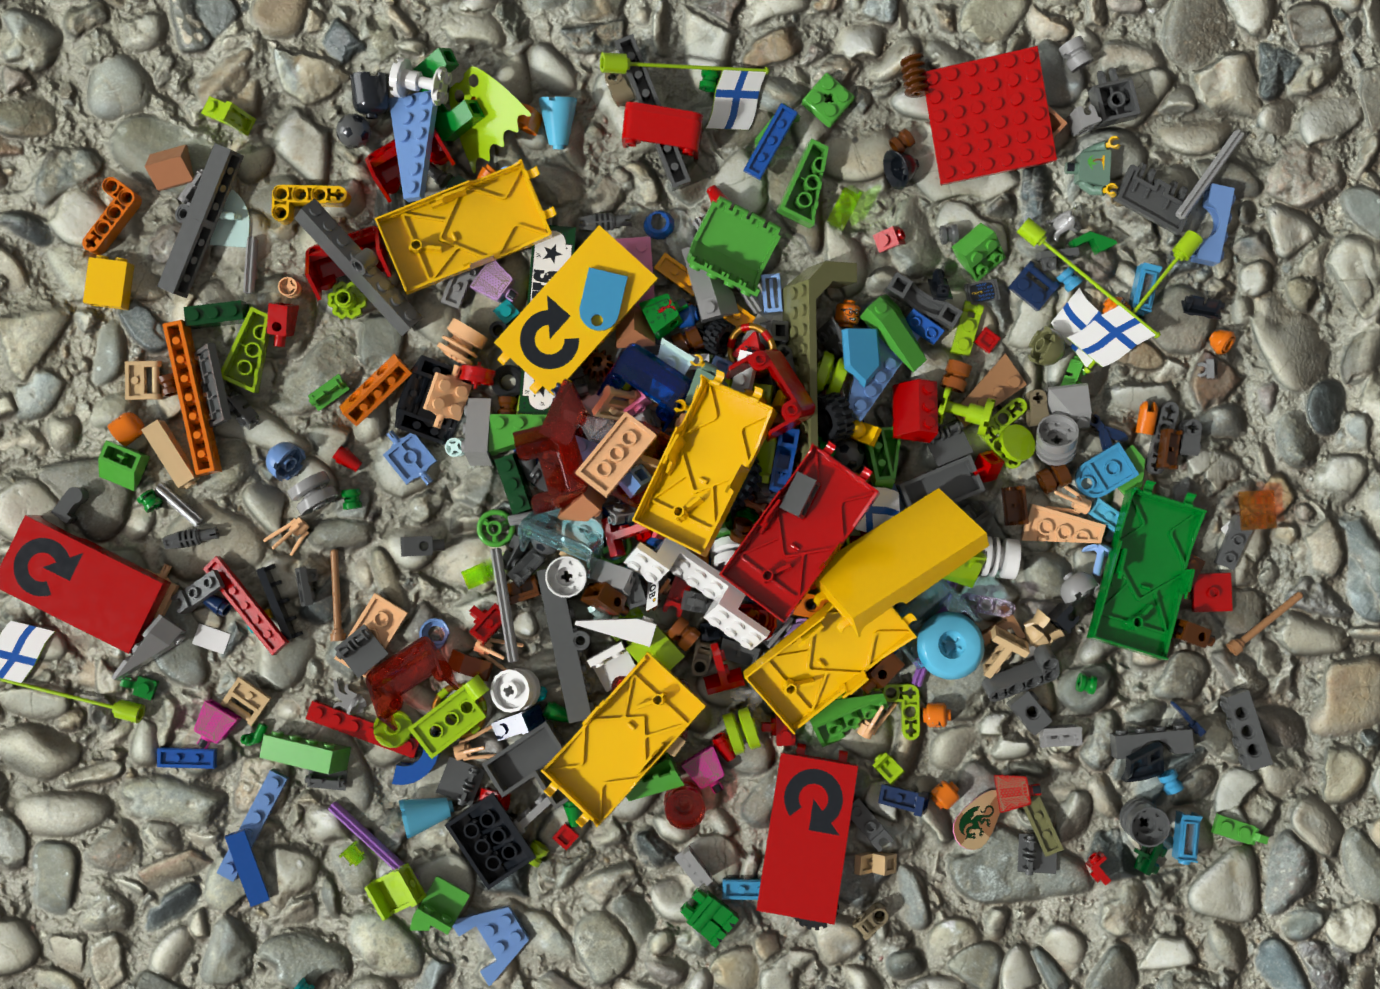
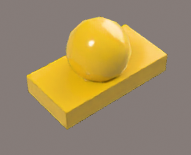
M855 419L853 421L855 429H852L854 433L849 439L874 447L882 429Z

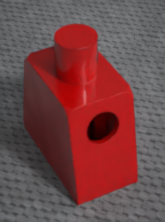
M281 302L268 304L267 334L274 335L273 346L285 347L286 337L294 336L299 305Z

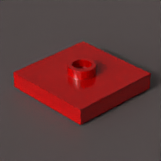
M1200 573L1191 588L1192 612L1233 611L1231 573Z

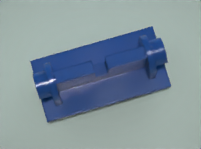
M914 308L906 317L911 330L932 345L936 343L945 331Z

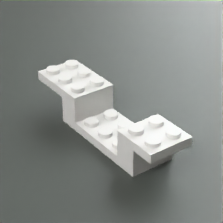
M665 538L653 551L640 542L623 562L629 569L639 573L645 580L655 585L670 570L673 575L682 578L689 586L695 587L702 592L705 597L711 598L713 602L703 618L712 626L722 630L728 637L738 641L744 648L752 650L768 637L770 633L768 629L738 609L746 595L721 577L718 570L683 546Z

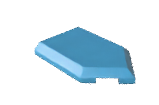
M842 329L844 369L865 387L881 369L878 329Z

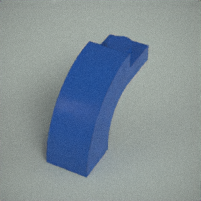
M792 428L778 436L769 491L778 492L791 477L800 432L798 429Z
M431 729V734L437 737L438 731ZM423 750L419 760L412 763L399 762L395 768L392 784L406 785L422 779L437 764L441 752L431 759L426 751Z

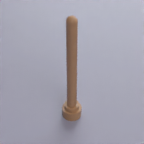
M332 549L330 554L334 630L330 634V641H344L346 633L342 629L339 556L338 550Z
M1295 593L1241 638L1229 641L1226 646L1235 656L1243 652L1247 642L1301 600L1303 593Z

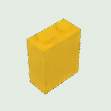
M97 255L96 258L89 257L83 303L90 306L129 310L135 265L128 263V259L116 257L115 260H109V257Z

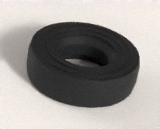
M504 365L497 368L493 379L494 385L492 386L495 394L499 397L511 396L517 398L520 396L522 371L513 365ZM505 375L514 376L516 384L512 389L507 390L502 387L501 380Z

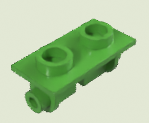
M1074 356L1070 360L1067 372L1073 374L1072 377L1065 375L1060 386L1081 384L1083 375H1087L1084 372L1085 366L1078 356Z
M338 374L309 394V402L320 411L349 391L350 388L340 374Z

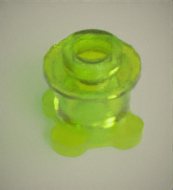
M356 841L339 855L340 858L343 856L350 863L349 866L354 864L355 867L364 859L362 855L365 853L355 846Z

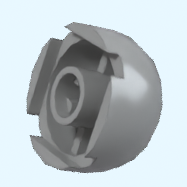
M1070 572L1063 578L1064 582L1060 587V595L1065 604H1070L1074 607L1083 602L1089 594L1092 595L1099 589L1100 585L1094 577L1086 572H1078L1076 574Z

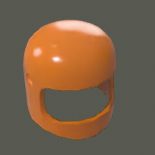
M132 412L121 414L107 425L113 437L123 446H128L143 434L141 429L145 427L142 420Z

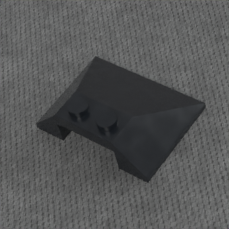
M424 355L420 356L411 369L412 374L407 378L397 404L395 428L445 445L453 437L458 423L457 420L444 418L441 429L433 427L437 415L423 409L435 372L451 375L453 366Z

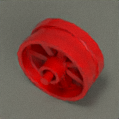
M478 362L474 366L462 365L459 380L471 382L474 385V389H477L481 384L493 386L496 371L481 366L482 362Z

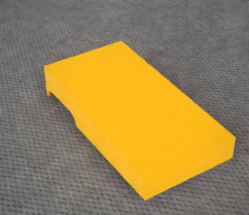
M938 488L839 550L814 583L820 592L815 595L813 601L819 607L822 600H828L844 618L837 624V629L841 634H843L846 627H853L857 636L861 637L862 629L899 602L907 604L989 546L987 532Z

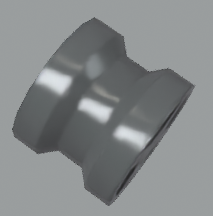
M952 224L949 227L945 225L940 226L939 236L942 245H946L948 242L957 243L959 241L957 224Z

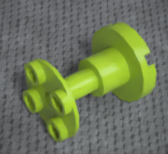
M946 387L943 394V403L940 404L938 409V423L942 425L946 412L966 417L965 422L979 425L977 435L985 437L996 399L988 397L985 406L973 403L966 406L951 402L952 388Z

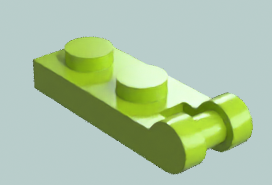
M965 300L962 307L963 313L959 318L950 349L951 353L965 357L970 356L984 305H973L970 301ZM969 311L974 312L973 318L967 316Z

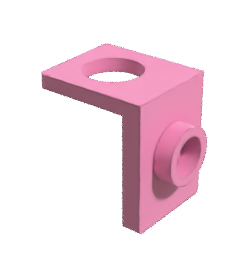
M635 380L632 383L641 394V397L624 409V412L626 411L631 416L642 413L646 406L651 403L648 396Z

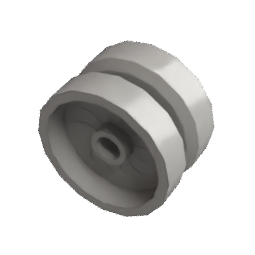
M325 471L305 478L288 490L287 493L292 501H300L296 508L301 516L321 509L339 496L334 486H327L330 478Z

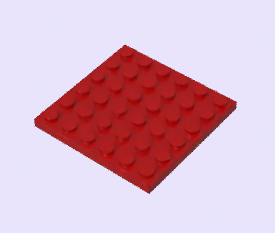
M1038 46L929 70L922 74V76H927V80L923 81V83L928 84V87L924 90L929 91L925 96L941 186L1057 162Z

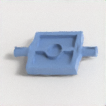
M393 430L387 433L393 444L383 456L405 484L408 485L419 477L422 478L427 486L432 483L433 480L427 474V471L437 462V459L421 439L412 433L400 439Z

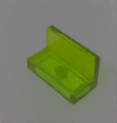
M844 187L826 222L843 231L863 192L859 191L857 194Z

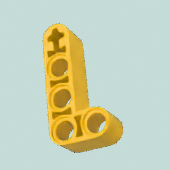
M277 185L272 191L271 212L275 220L283 225H289L294 220V206L303 207L313 199H316L322 207H347L351 203L352 198L350 193L341 186ZM287 192V196L284 199H280L281 193ZM302 192H306V197L299 200V195ZM324 192V199L318 200L319 194ZM286 211V216L280 219V213Z

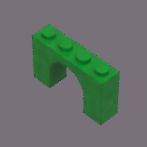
M438 47L413 70L422 72L424 77L433 78L439 66H444L447 72L451 73L459 64L451 48ZM421 88L418 92H424L429 90ZM463 100L451 111L444 104H441L437 107L435 127L442 141H455L485 116L477 100Z

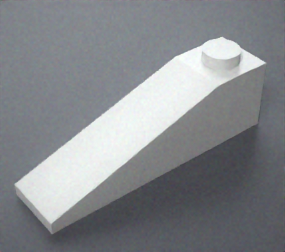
M643 616L642 619L577 620L575 625L650 647L657 623L653 622V618Z

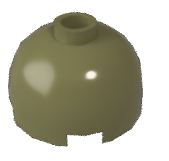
M1047 326L1042 331L1038 330L1029 344V348H1032L1031 355H1028L1029 360L1042 366H1050L1058 362L1065 354V340L1061 333Z

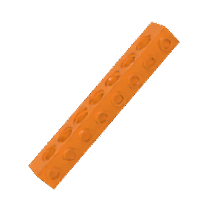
M183 320L162 324L195 474L205 476L222 472L213 427H210L208 421L210 416L206 403L207 400L203 398L200 384L202 381L198 360H195L194 356L196 350L191 328L186 327Z

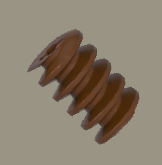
M922 53L909 55L900 61L902 66L901 72L904 74L902 79L905 82L903 86L906 89L904 93L905 96L910 98L922 97L929 93V91H923V89L928 87V84L922 83L927 80V76H921V74L926 72L925 68H920L925 65V61H919V59L924 57Z

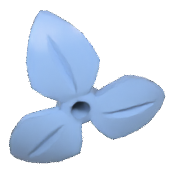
M1091 544L1084 547L1082 552L1096 551L1097 555L1092 575L1100 576L1104 556L1108 558L1112 548L1103 544Z

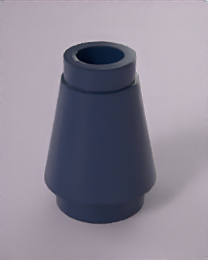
M212 595L202 602L213 613L222 617L226 616L232 607L227 599Z

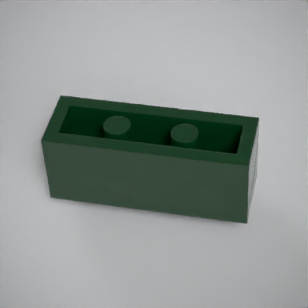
M242 300L183 307L185 326L192 329L243 324L249 311L248 303Z
M509 454L494 460L513 515L536 508L529 484L518 462V454Z

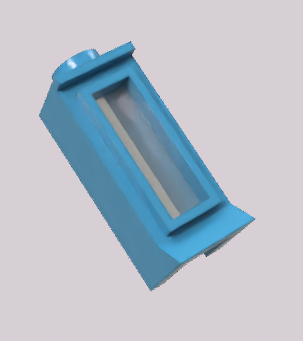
M1145 262L1137 266L1128 303L1131 306V311L1135 309L1159 279L1162 266ZM1156 289L1135 315L1144 316L1152 312Z
M1176 810L1172 857L1178 860V863L1190 865L1191 862L1198 863L1200 821L1203 817L1195 812L1184 814Z

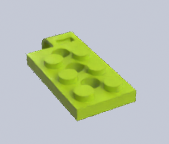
M478 674L408 728L431 759L487 717L476 700L490 689ZM464 702L472 704L471 712L467 713L462 710ZM448 714H454L457 717L455 724L451 725L447 722L446 717ZM433 726L440 727V736L436 737L431 734Z

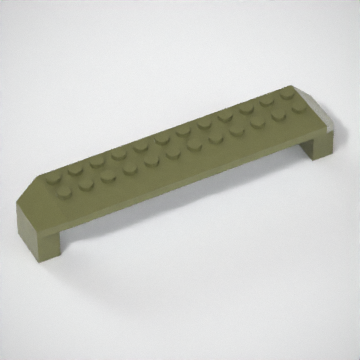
M824 261L808 267L782 289L783 321H788L789 341L785 345L792 350L796 375L815 404L813 416L797 425V429L800 432L792 474L809 452L812 443L818 447L816 299L826 288L839 289L857 283V263ZM854 529L850 536H861V531Z

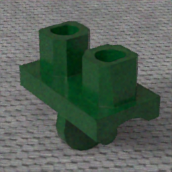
M1163 843L1155 847L1142 846L1141 849L1134 848V852L1138 854L1134 868L1148 876L1151 873L1157 874L1160 866L1156 861L1159 856L1164 857L1166 855L1167 848L1163 846Z

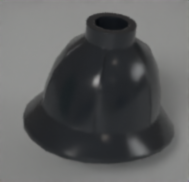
M895 150L887 151L883 158V167L886 178L891 186L898 190L906 187L908 181L914 177L916 170H918L919 161L909 154L899 153Z

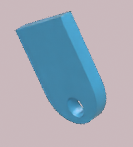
M589 267L579 310L580 317L588 328L595 331H604L616 323L628 276ZM600 315L603 318V323L600 326H594L591 322L593 316Z
M1117 442L1083 462L1076 470L1075 484L1082 494L1098 498L1135 478L1139 473L1121 444ZM1085 478H1089L1092 482L1091 487L1088 489H1084L1081 486V482Z

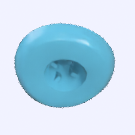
M952 611L938 613L929 618L919 632L917 639L919 659L923 666L937 677L948 680L966 677L978 668L984 656V639L980 629L970 618L961 613Z

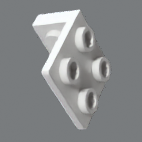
M623 641L610 646L587 660L589 666L595 670L606 692L616 688L636 666L629 652L625 649L626 646Z

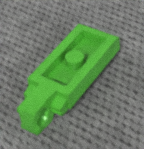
M1216 813L1211 829L1212 833L1249 845H1255L1256 841L1267 845L1269 837L1259 833V828Z

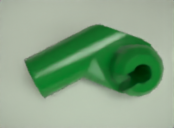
M259 723L255 732L242 735L241 743L246 746L260 743L268 725Z

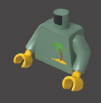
M1112 136L1108 142L1095 143L1082 150L1076 157L1075 163H1065L1064 173L1074 174V184L1079 185L1080 189L1089 195H1105L1107 193L1110 197H1115L1117 194L1110 192L1111 189H1117L1118 187L1115 183H1110L1112 150H1109V148L1119 149L1121 145L1113 146V141L1120 138Z
M694 354L699 358V362L695 364L693 361H690V363L701 367H697L686 400L679 399L675 401L682 405V409L674 408L676 412L685 410L687 413L699 388L700 375L713 380L716 376V370H719L718 367L710 362L703 361L702 356L699 354ZM724 378L722 384L729 387Z

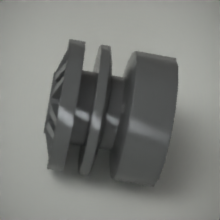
M1135 798L1126 802L1121 808L1119 815L1121 827L1141 846H1158L1169 836L1171 829L1169 818L1148 799Z

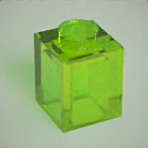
M484 562L462 571L461 574L468 590L491 581L493 572L490 565L486 566Z

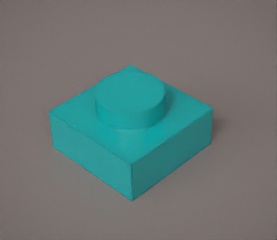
M508 299L504 300L493 310L506 325L510 324L520 314Z

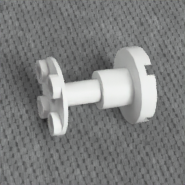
M402 57L396 59L398 63H393L389 76V86L393 87V90L390 92L394 97L404 98L409 90L419 91L423 88L431 90V98L435 106L447 103V90L452 80V74L447 72L444 66H439L433 78L424 77L420 71L412 70V64L409 59Z

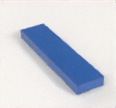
M783 103L780 104L743 170L745 173L761 180L798 114L797 111Z
M245 828L225 835L250 907L269 901L270 896Z

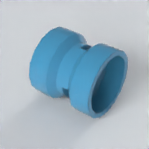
M1068 267L1056 277L1059 282L1064 283V289L1067 292H1070L1083 281L1080 276L1074 274L1075 270L1072 267Z
M1176 769L1165 770L1163 774L1157 776L1159 781L1164 784L1163 789L1166 795H1173L1184 789L1183 783L1177 779L1178 773Z

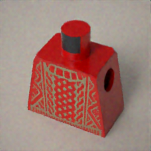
M994 775L1000 813L1031 805L1030 796L1041 795L1040 784L1028 785L1026 776Z

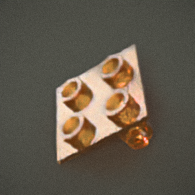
M1274 490L1238 492L1241 530L1277 528Z

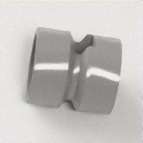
M1081 35L1069 40L1059 48L1062 57L1068 59L1066 64L1071 73L1082 69L1094 60L1090 51L1084 49L1086 44Z

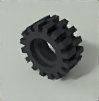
M717 319V321L714 320L712 322L713 325L710 324L708 326L709 330L705 331L707 335L703 336V339L706 340L703 342V345H705L704 348L707 351L722 357V355H727L728 339L733 330L736 329V326L723 319Z

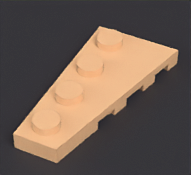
M1030 504L1028 511L1029 524L1024 525L1020 540L1101 543L1106 525Z

